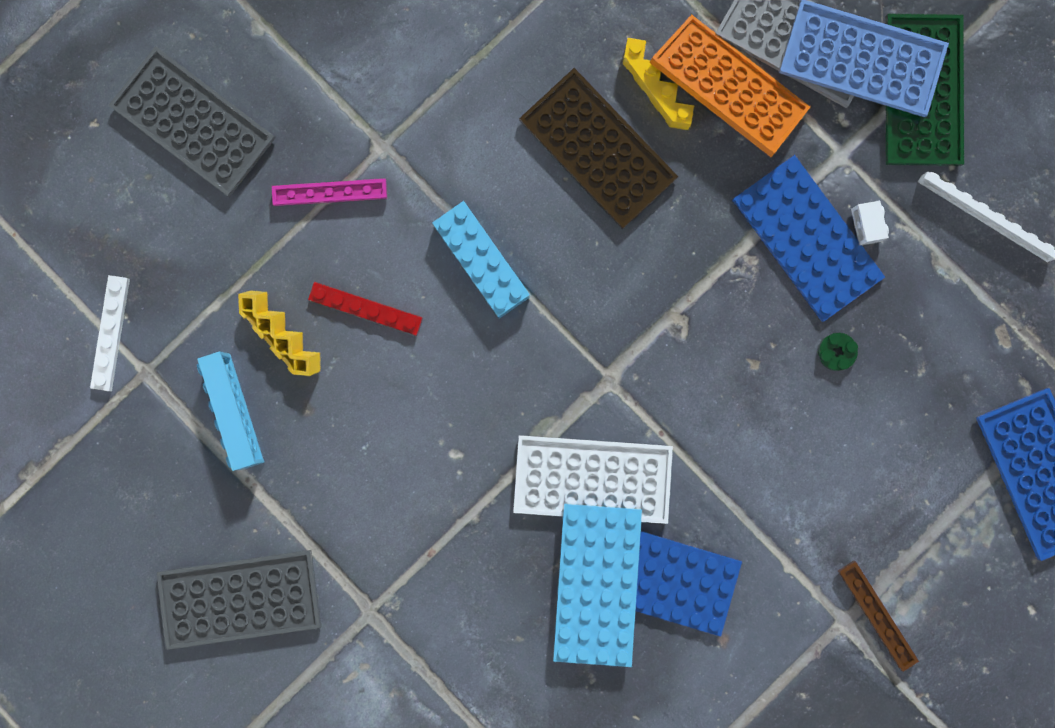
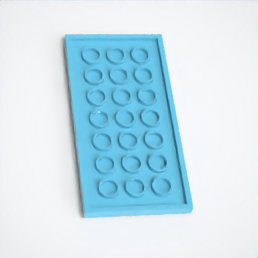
M564 504L554 662L632 667L642 509Z

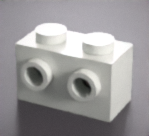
M880 201L858 204L851 209L860 245L877 243L889 238V229L884 220L885 211Z

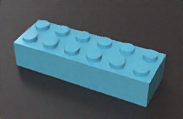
M464 201L432 222L435 229L499 319L530 298L526 288Z
M219 351L198 358L199 364H197V369L204 379L203 388L210 398L209 408L216 417L214 423L222 436L220 442L228 455L226 457L228 467L232 468V471L264 463L231 355Z

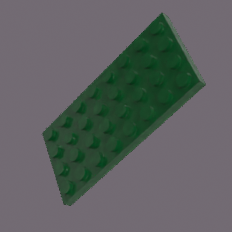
M887 14L885 16V24L949 44L926 117L886 106V165H964V15Z

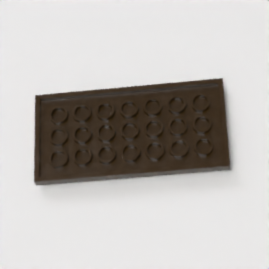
M575 68L519 118V121L622 230L678 178L675 172Z

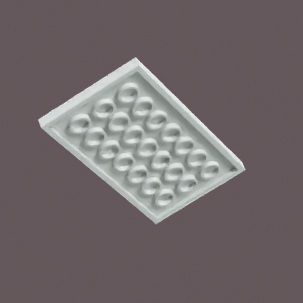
M519 435L513 513L563 516L564 504L642 509L641 522L668 524L673 446Z

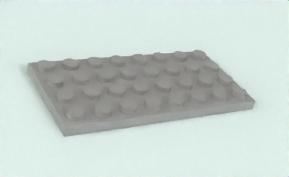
M734 0L715 34L732 46L779 71L801 0ZM790 77L845 108L849 106L854 97L853 95Z

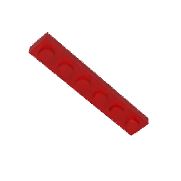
M314 282L308 298L309 301L415 336L418 335L423 320L420 316Z

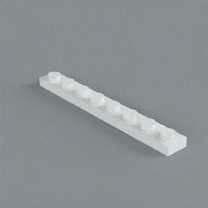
M926 172L918 180V183L1044 261L1055 260L1054 246L1038 240L1035 234L1025 232L1020 225L1011 223L1005 219L1004 215L991 211L986 204L978 203L972 199L973 197L970 194L957 190L954 184L944 182L936 173Z

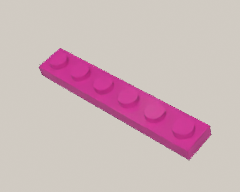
M386 178L272 186V202L274 206L388 199Z

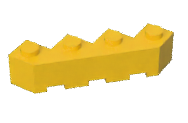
M627 38L623 65L633 75L634 80L642 91L644 90L650 98L649 100L656 110L661 113L667 125L671 128L688 130L692 122L694 105L675 103L678 85L676 83L659 81L661 71L649 63L650 60L644 59L646 41Z
M247 291L238 294L239 314L251 323L252 329L261 339H265L271 346L272 352L279 360L282 359L288 366L287 369L292 374L311 376L320 372V353L303 351V332L285 331V312L268 311L267 292Z

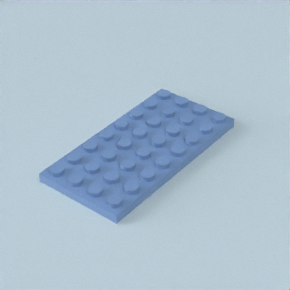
M801 0L779 73L926 117L949 43L811 1Z

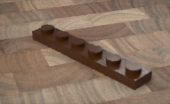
M852 561L839 569L838 573L899 669L904 672L918 663L919 660L857 562Z

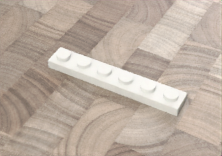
M108 275L91 389L112 391L130 282L128 278Z

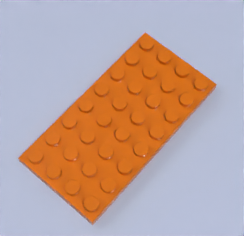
M692 14L649 62L770 157L774 155L810 109L808 104L727 41L715 34L714 31Z

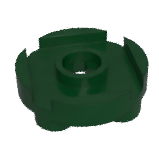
M832 333L826 336L818 346V355L820 356L821 363L832 371L848 369L857 359L858 344L845 333ZM840 347L842 355L836 357L833 349Z

